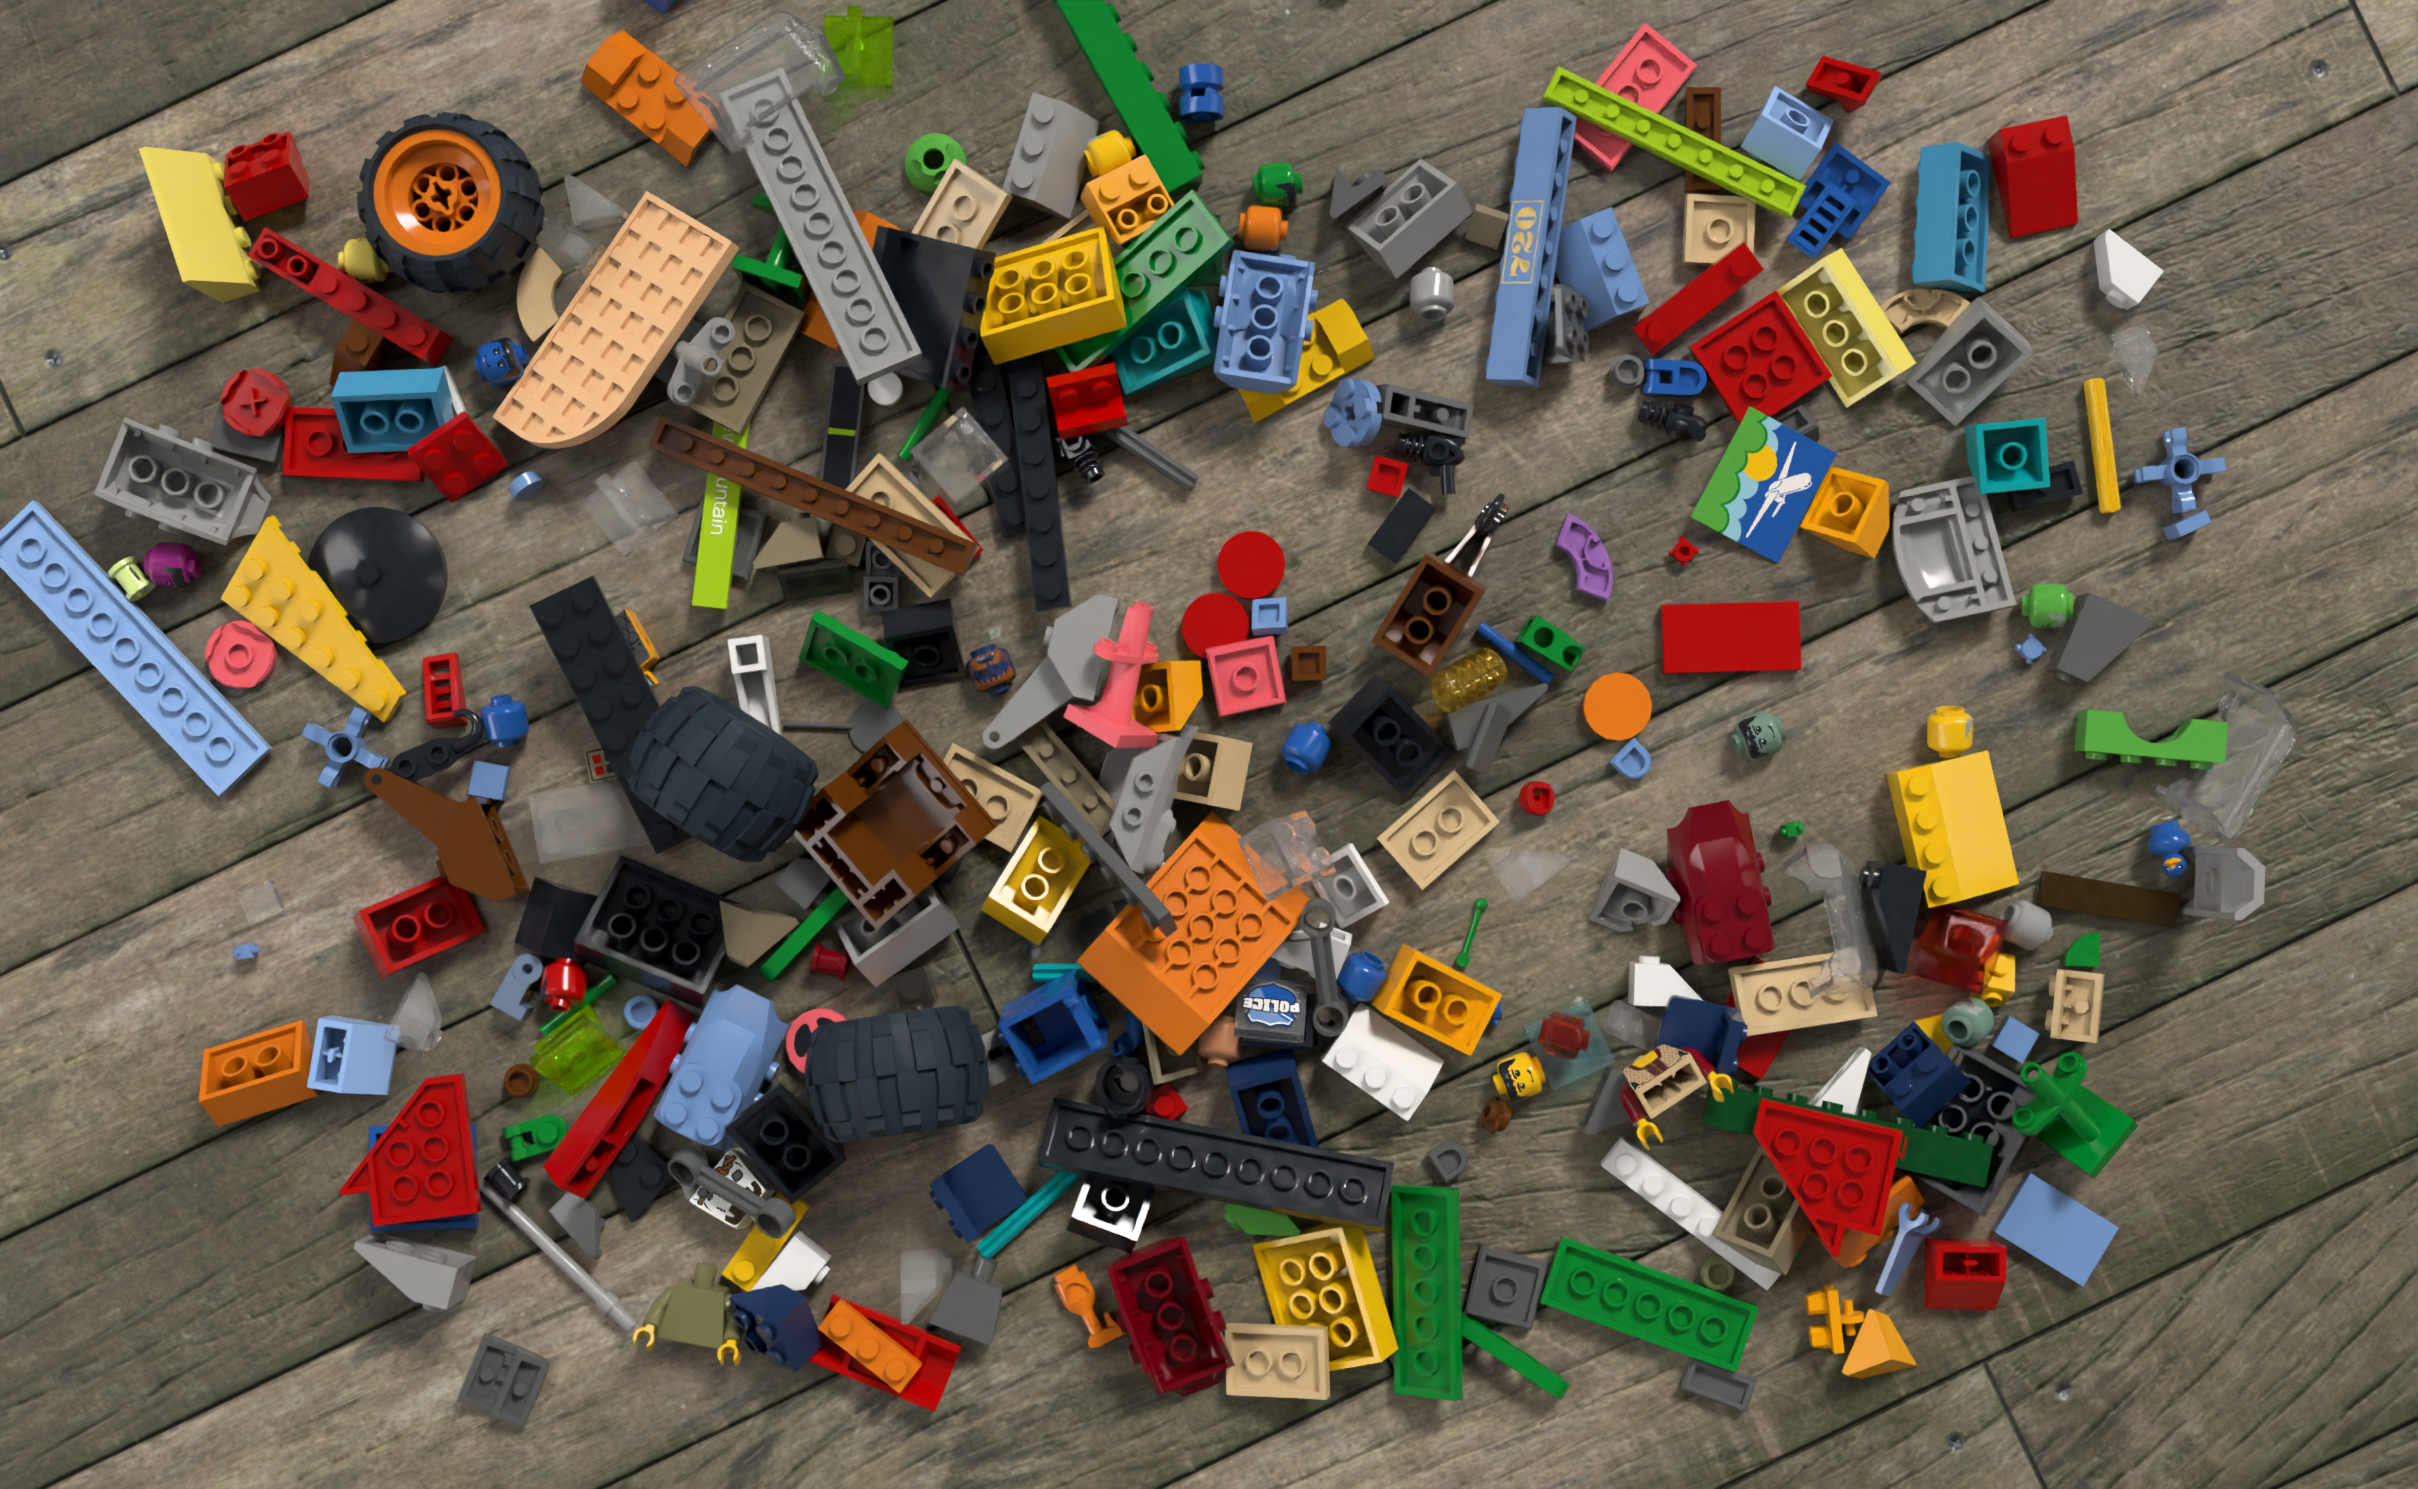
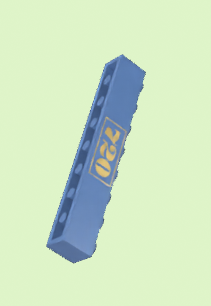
M1562 107L1524 109L1523 121L1519 127L1520 143L1518 155L1514 162L1515 178L1510 192L1509 220L1505 226L1506 241L1504 255L1500 260L1501 276L1499 289L1495 295L1496 311L1494 323L1490 330V353L1485 365L1486 380L1502 387H1539L1577 120L1576 116Z

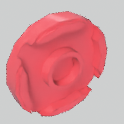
M241 620L233 621L216 629L209 638L205 651L206 663L209 664L210 673L214 679L224 686L236 689L254 688L265 682L274 671L278 657L276 643L273 638L255 624Z

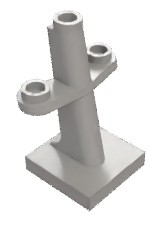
M722 317L710 319L705 326L691 319L653 375L668 385L667 394L672 402L680 406L692 404L696 400L701 375L713 379L720 371L724 361L715 354L733 341L735 337L733 324ZM707 358L716 362V367L712 371L704 369L703 363Z

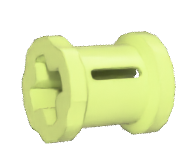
M129 556L116 563L108 571V575L112 579H117L127 592L126 598L128 601L134 602L145 597L156 585L151 579H147L137 566L138 560L136 557Z

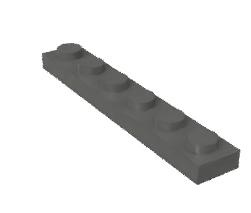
M1049 780L1040 787L1039 790L1045 800L1041 806L1053 821L1056 818L1061 820L1063 824L1060 826L1072 842L1076 839L1082 844L1080 849L1092 864L1095 861L1100 863L1102 866L1100 868L1101 873L1112 886L1115 883L1120 885L1122 888L1120 893L1125 901L1132 908L1138 905L1143 911L1140 915L1145 923L1152 930L1158 927L1166 937L1175 932L1178 928L1171 912Z

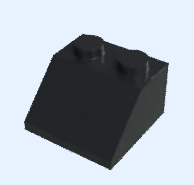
M951 599L883 611L884 638L887 649L896 652L900 657L909 661L899 689L967 676Z

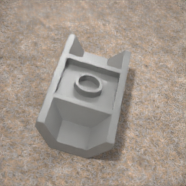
M2189 846L2183 851L2195 863L2194 898L2181 907V915L2243 920L2264 904L2265 866L2245 848Z

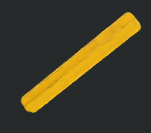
M2093 378L2085 381L2083 385L2099 510L2101 513L2108 514L2120 511L2121 504L2105 381L2103 378Z

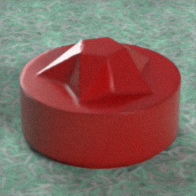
M1530 781L1520 790L1519 804L1522 810L1529 815H1545L1554 805L1555 796L1553 789L1545 782Z

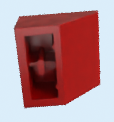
M290 131L282 134H269L260 142L249 146H236L226 154L224 188L244 221L309 198V179L294 137Z
M1925 1238L1924 1308L1995 1310L2006 1283V1246L1995 1240Z

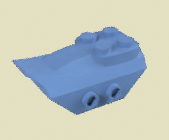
M1233 250L1229 275L1221 276L1219 296L1225 297L1223 307L1216 306L1213 326L1220 328L1213 372L1221 381L1236 389L1268 394L1287 391L1297 385L1303 341H1311L1314 321L1307 320L1308 310L1315 311L1318 290L1312 289L1315 262L1297 260L1295 256L1261 251H1253L1251 253Z
M737 984L724 992L714 989L698 1023L693 1022L686 1032L684 1041L688 1044L683 1054H677L671 1063L668 1072L673 1075L653 1114L655 1118L669 1129L700 1144L729 1151L735 1140L724 1129V1126L763 1096L761 1091L766 1081L772 1083L780 1067L776 1060L780 1054L789 1025L780 1021L777 1017L774 1002Z

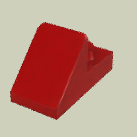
M1822 56L1805 85L1810 92L1838 100L1845 112L1851 113L1866 104L1882 74L1876 70Z

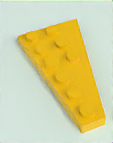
M274 515L267 517L220 599L382 722L390 720L407 694L382 659H376L365 642L368 640L360 630L355 631L346 618L347 612L318 573L310 570L300 557L299 553L301 551L295 542H289L279 529L282 525Z

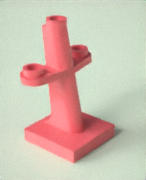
M1135 600L1133 607L1128 606L1118 643L1106 638H1100L1098 643L1093 645V653L1112 661L1101 699L1095 705L1068 704L1064 714V718L1114 748L1155 747L1159 734L1131 719L1142 664L1157 663L1159 656L1156 652L1158 647L1147 641L1154 607Z

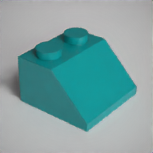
M2045 418L1964 426L1967 462L1979 494L2050 487Z

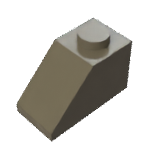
M809 513L790 515V521L780 523L753 561L754 570L765 572L827 561L820 520L816 517H810Z

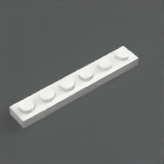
M1623 1136L1619 1138L1601 1161L1603 1168L1767 1291L1781 1275L1755 1264L1716 1239L1712 1234L1724 1212Z

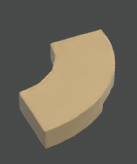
M539 247L525 264L517 286L518 314L523 328L535 344L547 336L559 320V316L555 311L554 295L557 284L565 275L542 247Z
M1931 288L1904 291L1888 299L1880 308L1897 334L1900 335L1909 327L1919 324L1935 325L1946 331L1950 324L1971 303L1953 292Z

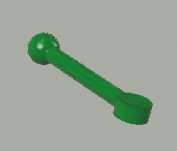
M1478 898L1475 901L1476 911L1462 952L1456 956V963L1461 967L1467 966L1470 962L1468 953L1482 911L1488 907V902L1484 898Z

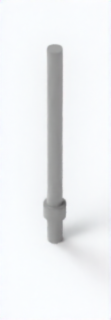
M484 1181L480 1185L479 1190L597 1303L595 1307L604 1315L608 1313L626 1332L637 1323L618 1304L620 1300L611 1291L606 1292L517 1205L512 1201L508 1203L505 1200L506 1195L492 1182L487 1183Z

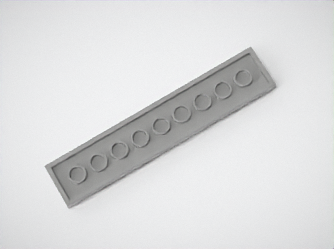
M780 70L720 94V99L858 386L922 360V352L784 71Z

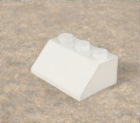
M1360 1001L1348 1017L1345 1030L1335 1037L1320 1057L1325 1064L1406 1121L1411 1118L1427 1095L1444 1063L1443 1059Z

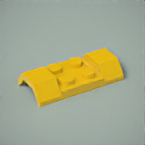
M1343 298L1307 316V320L1314 321L1311 341H1303L1296 386L1277 394L1238 389L1254 423L1265 419L1375 359L1366 334L1352 309Z

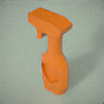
M1073 1264L1053 1276L1057 1283L1054 1285V1288L1065 1308L1074 1314L1080 1315L1089 1330L1088 1345L1090 1348L1101 1347L1126 1333H1122L1118 1322L1110 1316L1109 1311L1104 1313L1107 1326L1102 1327L1093 1310L1096 1298L1095 1291L1084 1270L1079 1271L1077 1265Z

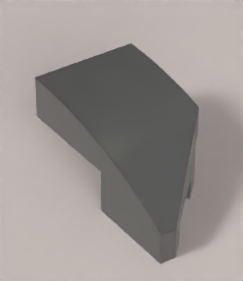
M567 1192L549 1212L593 1259L598 1260L602 1256V1249H599L601 1228H605V1219L599 1218V1211L588 1197L583 1199Z

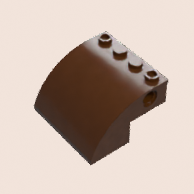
M906 719L885 734L847 771L822 788L813 797L809 810L794 832V836L877 930L998 825Z

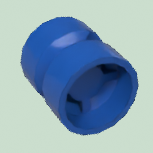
M1207 63L1189 64L1179 68V90L1184 93L1179 98L1180 119L1190 123H1210L1223 119V97L1218 94V92L1223 90V68Z

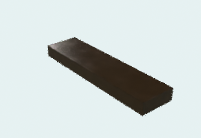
M2041 871L2036 905L2176 928L2181 894Z

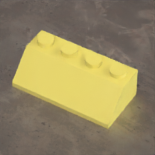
M1842 248L1824 257L1777 290L1832 374V377L1828 380L1846 408L1916 364Z

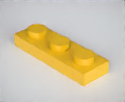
M778 1191L774 1198L785 1201L793 1209L796 1215L795 1223L779 1239L767 1236L755 1224L722 1272V1275L745 1291H751L811 1206L801 1198L791 1205L783 1194Z

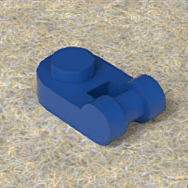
M1646 359L1644 362V370L1647 372V383L1643 384L1644 396L1693 397L1700 393L1706 385V372L1696 362L1664 359ZM1662 372L1671 373L1670 384L1660 383Z

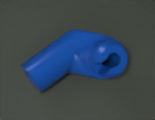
M1130 1011L1125 1012L1126 1031L1117 1040H1114L1110 1046L1111 1054L1116 1058L1120 1057V1054L1131 1057L1144 1043L1142 1022Z

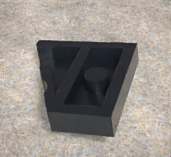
M636 1131L633 1132L625 1146L609 1166L612 1178L631 1222L637 1220L673 1179L668 1171L667 1165L669 1161Z

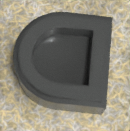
M1445 1141L1426 1153L1445 1183L1463 1173L1468 1164V1155L1465 1149L1454 1141Z

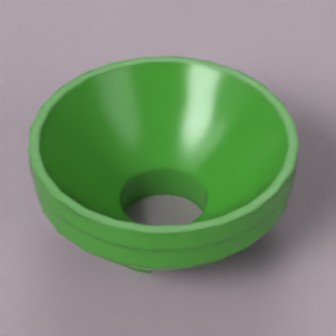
M930 133L915 140L908 149L905 158V171L914 188L925 195L933 196L953 159H957L967 165V159L962 147L953 138L940 133ZM931 151L942 153L944 156L943 165L934 170L927 168L924 164V158L927 153Z

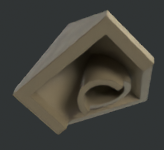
M719 901L727 956L731 961L745 967H749L799 924L796 918L777 911Z

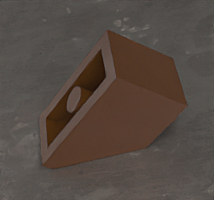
M353 319L335 349L329 384L333 387L335 386L340 372L380 371L396 344Z

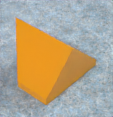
M1869 1309L1842 1373L1862 1379L1918 1365L1890 1317L1882 1312Z

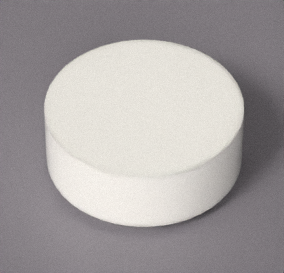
M891 372L868 383V392L875 403L881 406H892L901 399L903 384L900 378Z

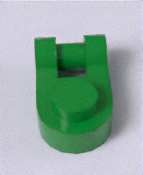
M555 1113L546 1114L502 1129L504 1138L509 1139L512 1151L509 1152L512 1162L557 1148L570 1130L566 1119ZM531 1131L534 1144L526 1146L522 1133Z

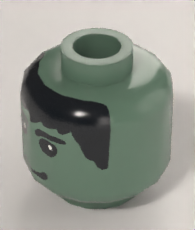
M1759 711L1739 719L1735 725L1736 734L1731 735L1736 752L1738 754L1744 753L1752 761H1757L1779 752L1782 747V741L1786 740L1785 731L1778 716H1771L1766 711Z

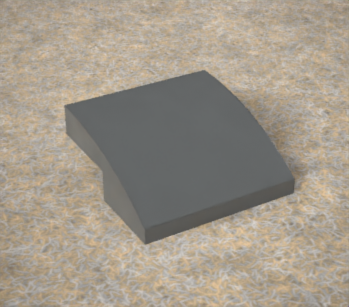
M484 1333L458 1393L457 1402L489 1411L490 1417L524 1427L550 1365V1360L516 1344Z

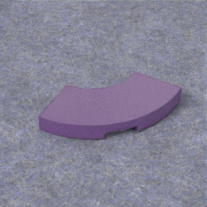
M1567 514L1555 547L1566 553L1574 564L1577 576L1575 591L1608 602L1612 591L1613 572L1607 551L1600 537L1589 525L1579 518Z

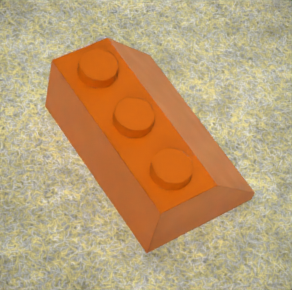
M299 1020L203 1050L199 1103L218 1127L318 1096V1089L307 1088L313 1047L305 1022Z
M1895 1168L1880 1236L1845 1228L1839 1256L1835 1257L1832 1256L1815 1228L1811 1230V1233L1836 1263L1845 1269L1849 1265L1854 1267L1866 1258V1251L1874 1244L1880 1245L1893 1235L1892 1229L1899 1224L1898 1212L1902 1204L1906 1202L1912 1205V1209L1908 1214L1909 1219L1912 1220L1920 1212L1919 1207L1925 1201L1908 1174Z

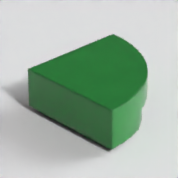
M2088 932L2073 941L2069 948L2065 950L2061 965L2100 967V932Z

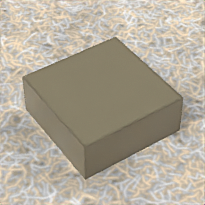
M1476 204L1465 239L1497 250L1509 214Z

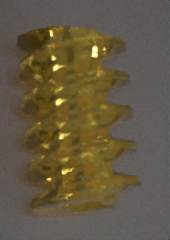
M1481 647L1473 653L1466 655L1463 659H1459L1443 668V670L1434 673L1430 679L1431 695L1440 709L1447 713H1453L1456 711V708H1462L1466 706L1467 702L1475 701L1477 696L1481 697L1487 691L1496 689L1497 685L1505 684L1508 680V671L1505 663L1496 652L1489 648Z

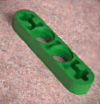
M837 886L763 964L759 972L770 983L775 981L851 900Z
M1461 1311L1462 1336L1562 1400L1571 1386L1565 1378L1470 1315L1464 1314Z

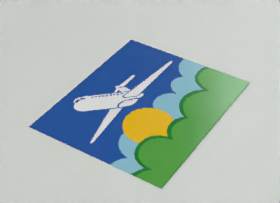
M1750 406L1691 517L1778 563L1837 453Z

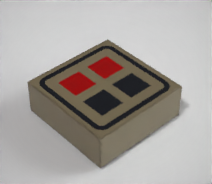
M602 747L584 750L591 784L618 779Z

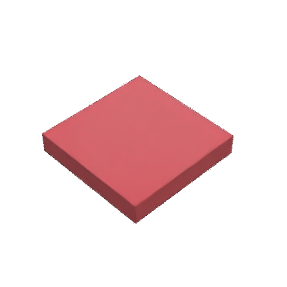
M1273 635L1205 649L1219 717L1286 703Z

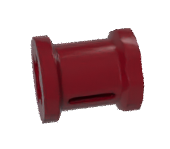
M817 944L811 960L810 974L816 975L820 972L837 976L839 981H845L851 961L848 951L846 950L844 953L824 949L823 945Z

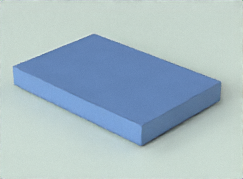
M2026 1172L1993 1226L1992 1231L2084 1287L2119 1227L2035 1175Z

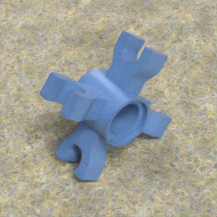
M2186 428L2170 429L2162 433L2168 459H2165L2159 466L2141 467L2140 469L2133 470L2135 484L2160 481L2164 486L2172 488L2173 514L2196 509L2191 487L2192 482L2197 480L2199 476L2224 472L2226 467L2224 457L2199 461L2197 457L2187 453ZM2175 463H2179L2184 469V477L2182 479L2177 477L2174 472Z
M354 707L344 732L333 733L318 724H306L301 735L324 745L326 754L330 758L317 782L329 788H332V786L337 788L348 763L359 762L370 769L375 767L386 768L390 759L366 749L365 740L361 737L373 717L371 712L361 707ZM345 738L349 739L352 743V751L347 757L343 756L339 750L340 743Z

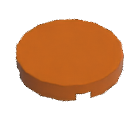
M1618 672L1603 675L1595 680L1584 694L1582 711L1587 725L1598 736L1613 741L1633 738L1640 733L1650 720L1652 710L1650 694L1643 683L1630 674Z

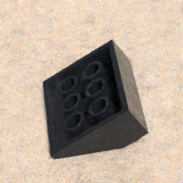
M620 855L574 941L575 958L703 1010L728 957L719 901L739 903Z
M1954 1044L1947 1056L1953 1061L1959 1052V1057L1955 1064L1971 1083L1925 1122L1920 1129L1926 1130L1927 1124H1933L1949 1128L1948 1135L1962 1138L1963 1131L1983 1135V1143L1993 1145L1986 1186L1980 1187L1909 1170L1904 1171L1985 1217L2031 1136L2020 1134L2013 1127L2012 1116L2016 1109L2023 1107L2035 1099L2036 1096L2020 1080L2019 1075L1968 1047Z

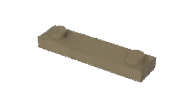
M1042 720L1015 739L1016 742L1103 839L1112 832L1109 824L1116 803L1048 724Z

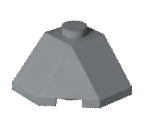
M1620 848L1607 871L1589 920L1619 932L1634 930V925L1651 922L1652 926L1666 924L1677 907L1680 896L1653 860Z

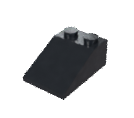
M1377 674L1328 722L1406 800L1454 752Z
M1868 861L1867 867L1863 866L1859 875V886L1862 887L1861 897L1880 969L1905 974L1927 873L1925 870L1881 861Z
M780 1082L724 1126L728 1134L791 1205L846 1161L842 1144L840 1142L833 1143L825 1138L822 1124L816 1123L813 1113Z
M1086 1175L1066 1230L1131 1254L1140 1235L1155 1189Z

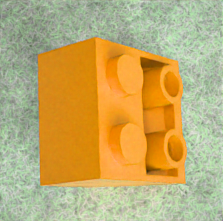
M1146 154L1086 183L1080 197L1097 227L1105 226L1108 237L1118 245H1122L1140 236L1175 205Z

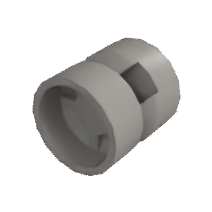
M997 1028L981 1035L985 1045L989 1073L988 1088L1018 1073L1014 1064L1016 1056L1013 1050L1009 1049V1046L1005 1047L998 1036ZM994 1049L999 1056L990 1060L988 1051Z

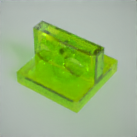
M847 5V16L825 15L823 85L825 87L893 89L894 18L865 16L862 6Z
M587 1004L535 1044L533 1047L536 1054L529 1058L536 1071L573 1096L624 1057L627 1052L621 1042L607 1033L596 1009Z

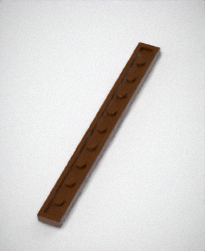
M663 415L648 446L662 454L963 577L978 546L976 543Z

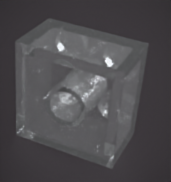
M1306 810L1267 821L1237 840L1268 902L1309 889L1336 872L1331 862V856L1324 848L1316 832L1315 824L1309 818Z

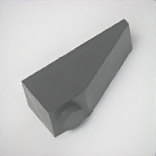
M1391 384L1376 385L1382 401L1376 402L1377 413L1382 414L1381 426L1463 439L1469 438L1473 404Z
M1547 683L1443 711L1454 751L1463 749L1464 755H1467L1488 703H1498L1511 711L1512 716L1508 723L1509 725L1548 690Z

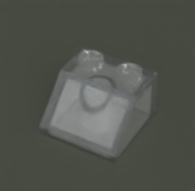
M964 407L960 408L910 450L911 458L955 509L959 508L977 493L1008 461L1005 454Z

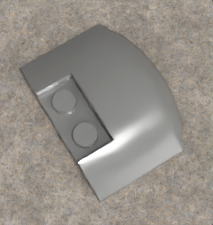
M1973 476L1899 492L1897 497L1899 501L1892 520V542L1896 564L1911 598L1929 616L1928 619L1933 624L2016 606L1986 494H1979Z

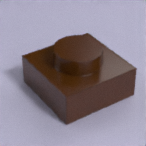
M1291 646L1292 681L1327 680L1326 646Z

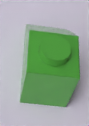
M1226 1202L1223 1203L1224 1209L1227 1211L1223 1216L1236 1231L1242 1228L1247 1234L1294 1237L1301 1233L1300 1226L1290 1215Z

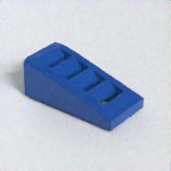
M1829 181L1786 239L1809 257L1815 259L1857 201ZM1828 195H1831L1845 207L1839 211L1825 199ZM1820 206L1836 217L1832 223L1816 212ZM1811 217L1827 228L1824 234L1808 224ZM1803 229L1816 238L1818 242L1812 245L1800 236L1799 233Z

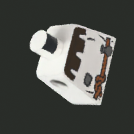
M730 1148L714 1168L715 1171L766 1201L771 1198L776 1190L742 1148ZM702 1186L699 1187L689 1200L692 1204L733 1228H746L752 1221L755 1222L754 1217Z

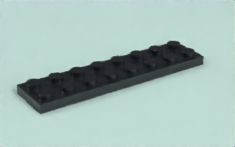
M595 575L531 604L529 607L656 854L694 837L644 803L628 785L625 775L631 767L629 758L636 739L652 714L661 705Z

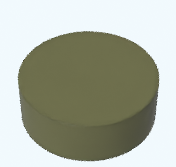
M1711 1255L1705 1258L1699 1266V1278L1709 1289L1718 1292L1724 1291L1735 1280L1733 1265L1720 1255Z

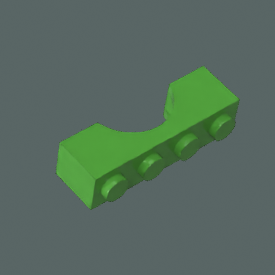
M2081 710L2078 711L2074 752L2086 753L2085 759L2107 761V755L2120 756V762L2142 764V758L2155 759L2156 766L2177 767V761L2190 762V769L2212 770V764H2225L2228 722L2200 719L2182 720L2177 730L2168 739L2160 743H2151L2142 740L2130 730L2122 712Z

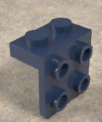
M1672 995L1667 1002L1655 1048L1664 1044L1676 1049L1694 1048L1717 1069L1716 1074H1726L1729 1077H1734L1738 1067L1736 1053L1739 1044L1743 1045L1746 1040L1748 1027L1737 1008Z
M993 1144L983 1146L935 1178L930 1184L933 1190L929 1192L935 1205L940 1210L945 1208L952 1218L949 1221V1225L954 1234L959 1239L964 1237L967 1243L978 1238L984 1229L1025 1203L1027 1199L1025 1191Z

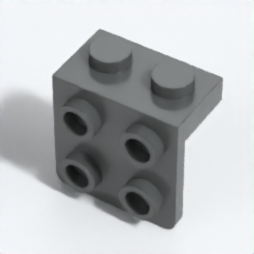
M1556 284L1554 288L1555 294L1551 295L1542 365L1553 366L1585 362V352H1588L1589 339L1584 331L1583 318L1587 317L1588 312L1586 299L1582 297V293L1565 284Z

